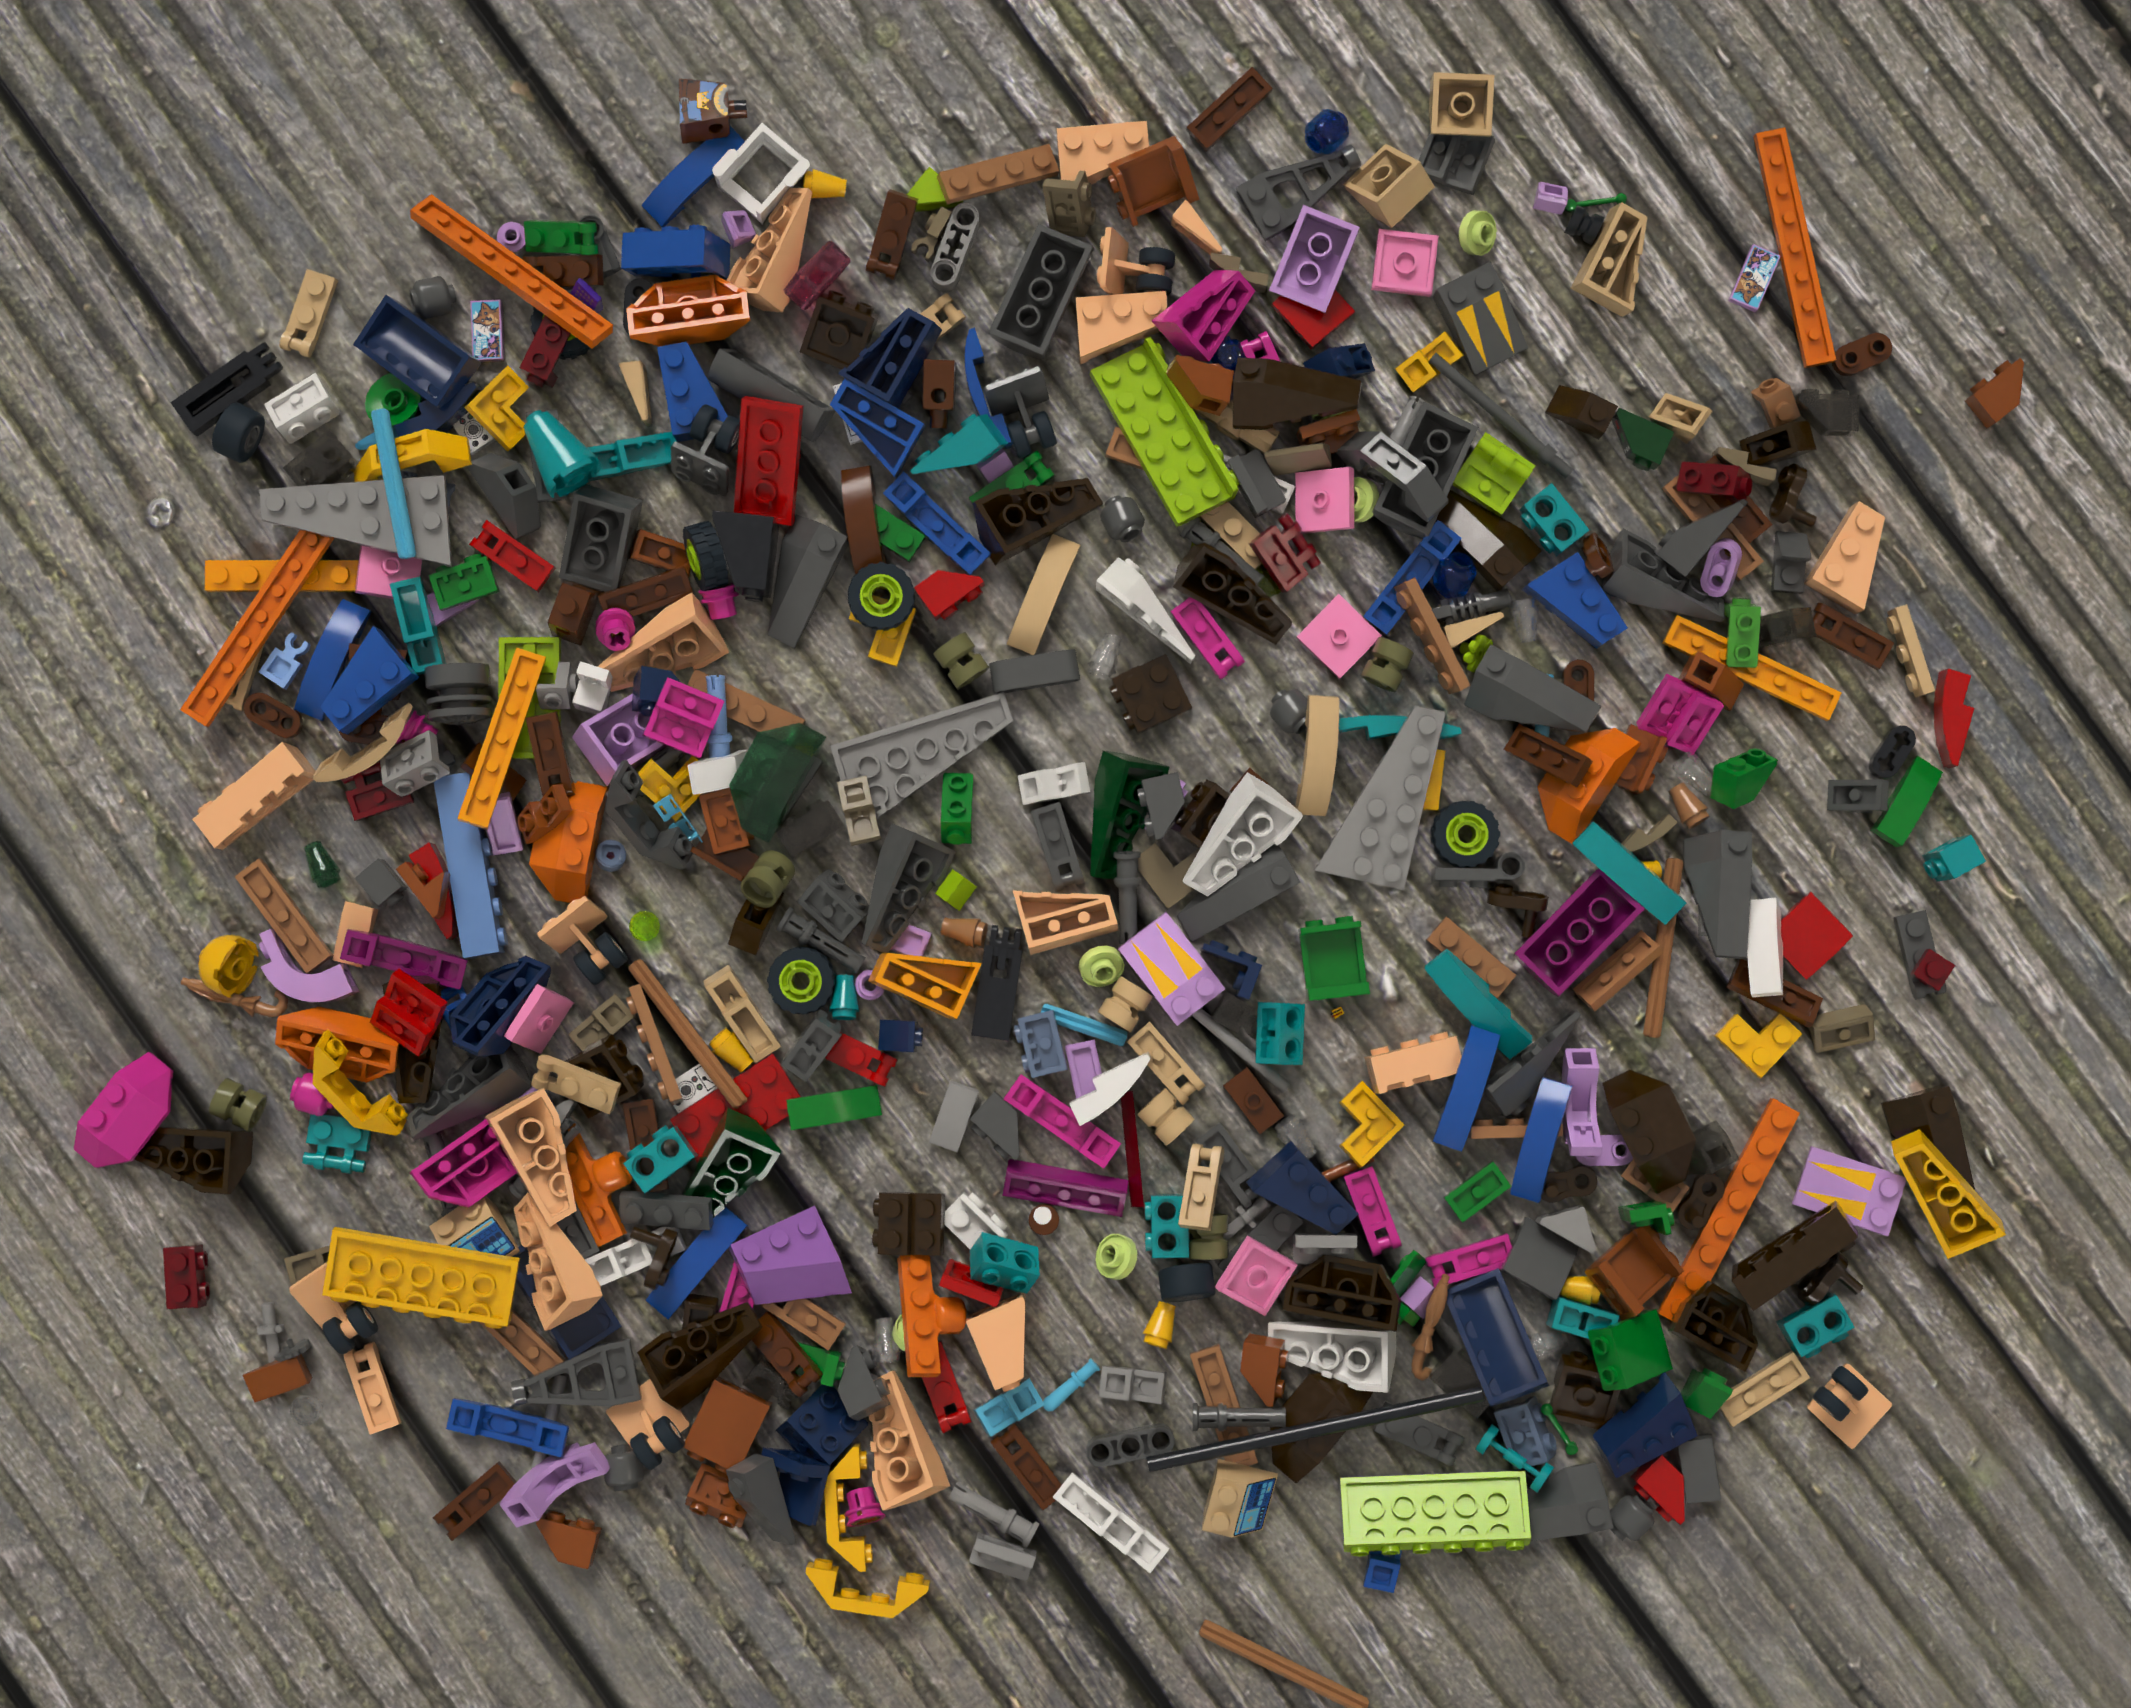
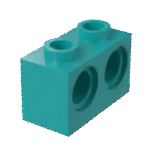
M1553 483L1519 509L1522 513L1520 518L1529 530L1534 529L1541 537L1539 539L1541 546L1549 554L1553 552L1556 557L1589 531V528ZM1536 504H1545L1549 508V516H1539L1535 510ZM1555 527L1565 528L1568 532V539L1565 541L1557 539L1554 534Z
M1971 834L1953 838L1922 855L1925 861L1923 867L1931 879L1935 878L1936 882L1955 879L1986 862Z
M1258 1002L1255 1063L1303 1065L1305 1004Z
M665 1125L652 1135L654 1141L644 1147L641 1143L626 1154L629 1159L623 1164L644 1193L651 1191L698 1156L677 1126L669 1129ZM668 1139L675 1140L679 1145V1152L674 1157L667 1155L664 1151V1144ZM644 1157L651 1159L654 1163V1170L650 1175L643 1174L639 1169V1162Z
M1183 1194L1150 1195V1202H1145V1220H1151V1232L1145 1233V1250L1151 1251L1152 1258H1189V1228H1181L1178 1225ZM1164 1202L1172 1203L1175 1207V1213L1169 1219H1163L1158 1215V1207ZM1164 1233L1174 1235L1176 1240L1175 1245L1169 1250H1164L1158 1245V1239Z
M982 1232L970 1249L971 1280L1027 1294L1040 1276L1039 1249L1037 1246Z
M1830 1292L1816 1305L1811 1307L1805 1305L1776 1321L1791 1350L1797 1356H1805V1358H1810L1822 1351L1821 1346L1830 1341L1837 1343L1849 1336L1848 1331L1855 1328L1838 1296ZM1829 1312H1834L1836 1322L1832 1327L1827 1328L1824 1324V1318ZM1802 1327H1807L1810 1333L1809 1338L1805 1342L1800 1343L1797 1333Z
M1558 1296L1557 1300L1552 1301L1546 1325L1589 1339V1330L1605 1328L1615 1324L1619 1320V1315Z

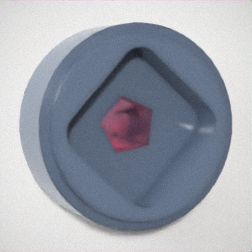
M605 840L598 845L595 852V862L599 868L604 871L614 872L624 865L626 850L620 842Z

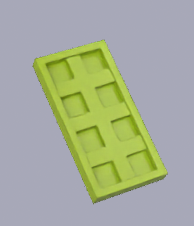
M499 637L498 699L516 647L545 656L546 661L538 684H555L558 662H561V638ZM535 690L526 718L557 711L561 726V709H541ZM526 719L512 759H534Z

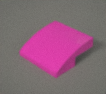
M1666 674L1636 724L1638 729L1658 737H1666L1667 745L1694 755L1724 705L1704 691Z
M667 677L642 736L700 759L711 731L716 724L724 700Z

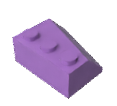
M815 1206L730 1245L729 1251L754 1305L852 1294L841 1260Z

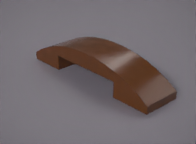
M871 465L841 470L845 523L855 575L862 567H867L868 564L886 563L885 555L882 553L874 500L876 492Z

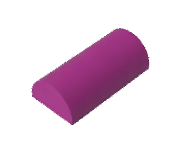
M1598 868L1514 953V956L1543 987L1559 997L1645 908Z

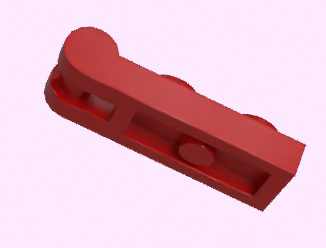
M486 520L481 527L483 530L478 538L474 537L469 545L539 593L556 568ZM494 536L497 539H499V541L496 543L494 548L491 549L487 545Z
M840 1032L842 1034L826 1055L825 1059L886 1087L889 1080L887 1075L891 1067L895 1068L898 1059ZM872 1058L881 1061L876 1072L868 1069Z
M941 1340L938 1342L941 1374L938 1377H922L940 1428L945 1433L952 1430V1426L962 1423L966 1425L971 1423L972 1419ZM955 1403L957 1411L947 1415L944 1407Z

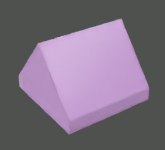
M1539 182L1533 209L1562 215L1568 202V188Z
M746 210L725 211L722 214L721 222L732 248L747 243L754 238L756 233Z
M1003 449L999 450L987 461L975 464L988 484L1014 467Z
M1419 1276L1400 1299L1424 1319L1427 1304L1435 1288Z

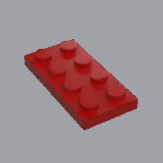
M749 396L741 398L733 513L770 516L775 518L777 524L787 526L794 524L803 405Z
M774 1053L733 1078L734 1082L747 1097V1102L740 1108H732L720 1090L716 1089L670 1119L673 1126L679 1128L698 1154L694 1158L697 1163L727 1108L755 1119L765 1131L789 1116L786 1099L798 1098L801 1095Z

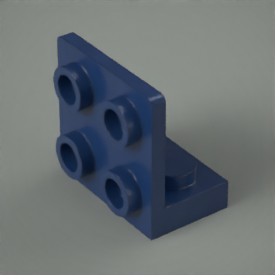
M1211 940L1209 945L1204 943L1200 951L1245 968L1244 972H1237L1232 988L1237 990L1235 997L1249 1000L1262 967L1261 964L1256 963L1258 957L1240 951L1238 956L1227 952L1229 946Z
M821 1385L776 1431L796 1452L830 1465L868 1426V1422L864 1418L860 1421L850 1418L838 1391L834 1387Z
M763 1448L761 1455L773 1458L776 1471L780 1472L779 1482L789 1517L808 1526H816L830 1466L791 1449Z

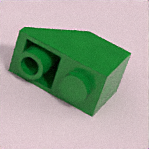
M1749 749L1747 752L1715 765L1710 798L1732 809L1753 801L1775 769L1778 759L1767 755L1761 749Z
M1705 1367L1702 1372L1692 1369L1681 1391L1686 1407L1711 1419L1733 1392L1732 1388L1725 1385L1728 1379Z

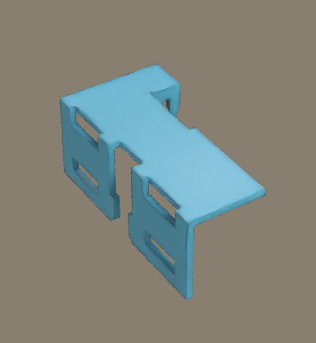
M671 794L653 805L664 822L670 820L673 815L680 811L684 818L676 823H672L668 828L671 829L679 826L689 841L698 837L701 843L703 842L697 830ZM670 799L673 800V802H674V804L677 806V808H675V807L673 806V804L671 803ZM662 805L664 807V809L667 812L665 815L662 813L659 806ZM686 821L689 823V825L691 826L692 830H690V828L688 827V825L685 823Z

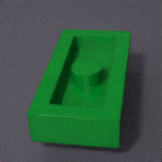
M875 504L881 545L910 563L926 536Z
M1491 1161L1443 1198L1463 1223L1512 1186L1496 1164Z

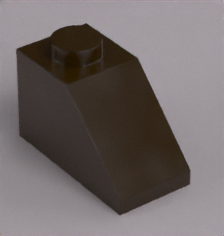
M1559 385L1545 413L1599 440L1607 430L1618 406L1591 392Z
M1809 421L1788 422L1739 440L1741 450L1749 452L1747 464L1756 466L1777 463L1817 450Z
M782 892L773 906L767 908L756 906L746 899L735 919L728 944L756 956L767 937L784 893Z

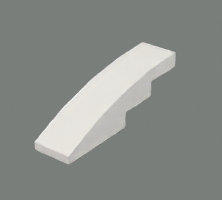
M663 1226L651 1231L662 1236L666 1228L678 1232L677 1241L671 1256L687 1249L679 1228ZM632 1239L589 1257L585 1261L592 1268L596 1280L602 1287L650 1266L657 1248Z
M1073 1472L1053 1496L1054 1499L1099 1536H1103L1122 1553L1130 1556L1149 1573L1153 1571L1170 1549L1144 1526Z

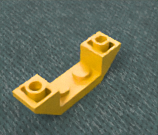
M424 429L394 438L400 470L431 460L437 463L443 473L472 465L467 437ZM377 444L368 447L354 469L355 482L383 480Z
M329 1029L324 1031L314 1048L313 1085L354 1128L394 1136L400 1134L408 1116L403 1106L397 1103L390 1094L371 1104L366 1096L359 1092L347 1079L346 1075L339 1070L348 1050L342 1041L336 1038Z
M854 1443L828 1473L824 1489L827 1543L859 1572H866L868 1563H873L872 1544H866V1535L841 1536V1533H846L847 1525L846 1516L840 1514V1502H845L844 1483H838V1479L861 1478L862 1470L868 1468L867 1451H861V1443Z
M816 1558L814 1562H808L805 1572L831 1609L886 1618H894L925 1595L930 1584V1580H924V1575L906 1573V1577H899L896 1598L891 1600L890 1595L874 1592L871 1596L859 1595L860 1591L853 1588H841V1592L835 1591L839 1566H834L833 1561L828 1559Z

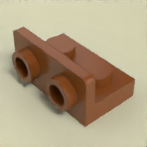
M1354 409L1299 427L1296 436L1300 446L1325 443L1330 445L1331 454L1337 453V450L1355 433L1359 432L1358 424L1360 417L1358 411Z
M1630 724L1625 734L1639 741L1641 745L1615 785L1638 795L1643 790L1648 791L1653 784L1656 775L1652 771L1656 762L1661 764L1666 756L1668 747L1664 745L1667 738L1664 736L1658 737Z
M731 787L699 795L714 855L741 848H750L749 840H753L755 837L751 822H744L742 811L747 810L743 792L737 793L736 788Z
M702 1463L686 1498L685 1504L690 1506L689 1509L700 1516L709 1514L716 1517L720 1524L729 1528H735V1526L742 1528L747 1512L734 1499L729 1490L727 1474Z

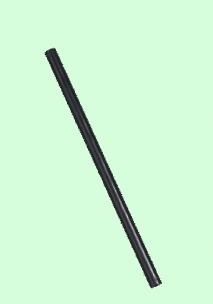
M1481 1386L1148 1456L1146 1459L1149 1472L1480 1403L1484 1402V1396Z

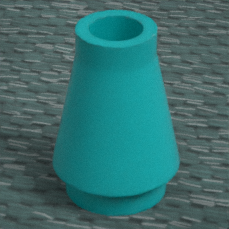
M853 975L836 976V984L829 1009L832 1012V1019L855 1020L857 1012L860 1011Z

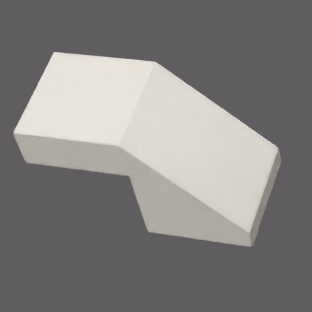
M580 661L576 671L580 680L572 703L575 709L597 715L607 709L613 677L607 669Z
M738 750L724 757L702 758L687 765L693 795L740 786L754 779L750 750Z
M1085 762L1018 775L1023 805L1063 799L1090 792Z

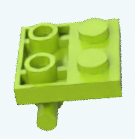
M1485 432L1458 471L1452 485L1501 517L1536 465Z

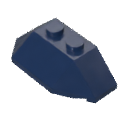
M524 956L519 958L518 962L504 965L486 973L449 1016L453 1045L478 1057L503 1054L513 1043L504 1037L505 1032L535 986L539 984L545 988L547 987L551 967L533 958Z

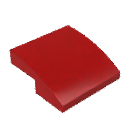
M1336 290L1325 313L1283 296L1278 297L1271 305L1311 350L1355 313V310Z
M1811 891L1789 909L1788 913L1781 919L1783 956L1806 980L1853 937V934Z
M397 969L391 974L385 995L376 1002L370 1023L419 1057L435 1033L448 1002L401 969Z

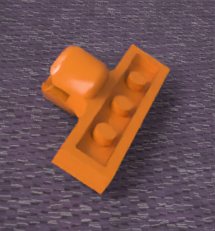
M575 1123L570 1127L568 1132L571 1130L572 1127L576 1126ZM579 1133L565 1149V1155L575 1202L597 1246L600 1247L627 1234L612 1202L611 1194L629 1185L633 1177L623 1164L627 1161L623 1154L614 1151L599 1159H593Z
M900 1255L897 1258L907 1376L938 1377L941 1374L938 1335L959 1334L965 1328V1303L959 1297H939L935 1295L930 1255Z

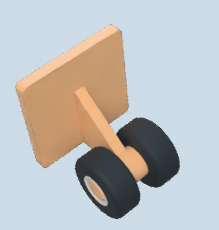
M1106 227L1105 236H1102L1100 241V251L1103 255L1102 266H1099L1097 270V282L1100 284V287L1109 295L1123 294L1125 275L1138 276L1136 280L1137 292L1166 291V295H1170L1173 282L1171 278L1164 276L1165 270L1174 267L1175 253L1165 248L1146 247L1140 250L1139 264L1127 262L1129 243L1113 227Z
M584 896L581 899L572 901L567 906V910L557 918L548 920L537 933V936L559 954H562L580 940L590 953L583 949L573 957V960L582 974L593 985H597L606 978L603 970L605 966L610 963L615 968H619L627 962L628 958L622 948L608 933L605 932L595 940V944L590 939L587 933L603 922L608 916L602 909Z
M326 1262L290 1286L289 1290L291 1295L322 1328L331 1346L338 1353L346 1354L355 1347L354 1336L359 1334L367 1339L378 1331V1325L371 1312L361 1302L353 1300L335 1302L330 1299L331 1297L322 1295L327 1267Z
M1848 1363L1839 1366L1833 1372L1831 1380L1814 1393L1813 1399L1807 1405V1409L1851 1449L1858 1445L1892 1407V1403Z
M651 1379L640 1385L641 1400L611 1406L606 1410V1414L629 1444L639 1461L648 1470H653L662 1463L660 1452L667 1449L670 1453L674 1454L685 1446L681 1432L690 1426V1422L681 1409L677 1410L660 1398Z

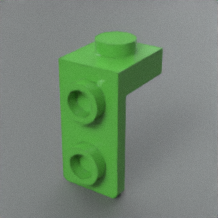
M1732 598V603H1724V615L1729 618L1726 665L1728 667L1755 668L1758 664L1761 607L1751 604V599Z

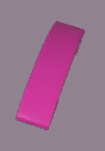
M1022 1074L1019 1075L1003 1098L1103 1169L1121 1145L1120 1142L1090 1121L1079 1126L1070 1107Z

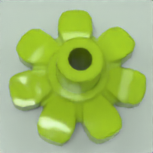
M1477 634L1475 641L1472 640L1470 643L1463 642L1459 649L1460 653L1464 654L1463 661L1468 663L1467 670L1475 673L1490 644L1493 645V641L1486 638L1485 635Z

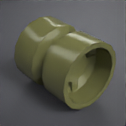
M966 632L952 638L933 653L942 668H949L948 676L957 690L968 685L989 669L981 654L973 652L975 645ZM965 659L966 665L962 666L959 662Z
M1378 637L1371 652L1374 658L1366 662L1360 676L1377 687L1390 692H1396L1403 679L1401 670L1408 668L1414 653L1395 641Z
M774 850L765 851L742 880L741 891L754 905L763 908L771 907L793 879L795 867L784 854Z
M226 1078L219 1085L212 1098L209 1113L225 1121L231 1118L233 1125L250 1132L256 1126L265 1109L267 1096L253 1089L244 1091V1085Z
M1213 1214L1211 1231L1189 1229V1233L1193 1235V1238L1189 1240V1259L1211 1260L1228 1258V1240L1223 1238V1235L1228 1232L1227 1214Z

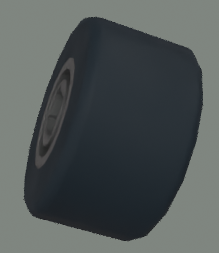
M240 403L230 404L221 414L215 426L212 437L213 450L239 463L246 462L254 454L262 439L265 427L264 416Z
M1211 1264L1178 1265L1164 1268L1158 1272L1163 1302L1192 1301L1215 1295Z

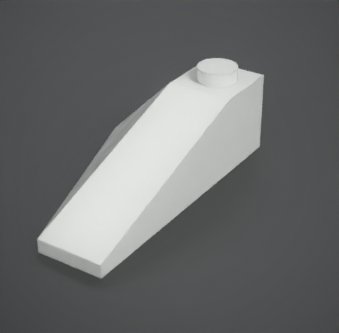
M1118 557L1097 579L1096 590L1191 664L1195 654L1144 577L1139 573L1141 568L1128 558L1123 561Z
M1247 772L1227 799L1184 876L1183 883L1208 897L1237 876V871L1249 862L1253 861L1254 863L1262 857L1261 854L1274 844L1278 846L1286 840L1302 819V813L1270 785Z
M1342 1321L1268 1323V1337L1285 1340L1284 1350L1289 1351L1288 1362L1300 1367H1308L1322 1373V1376L1329 1379L1334 1378L1348 1384V1387L1355 1390L1389 1392L1396 1358V1332Z

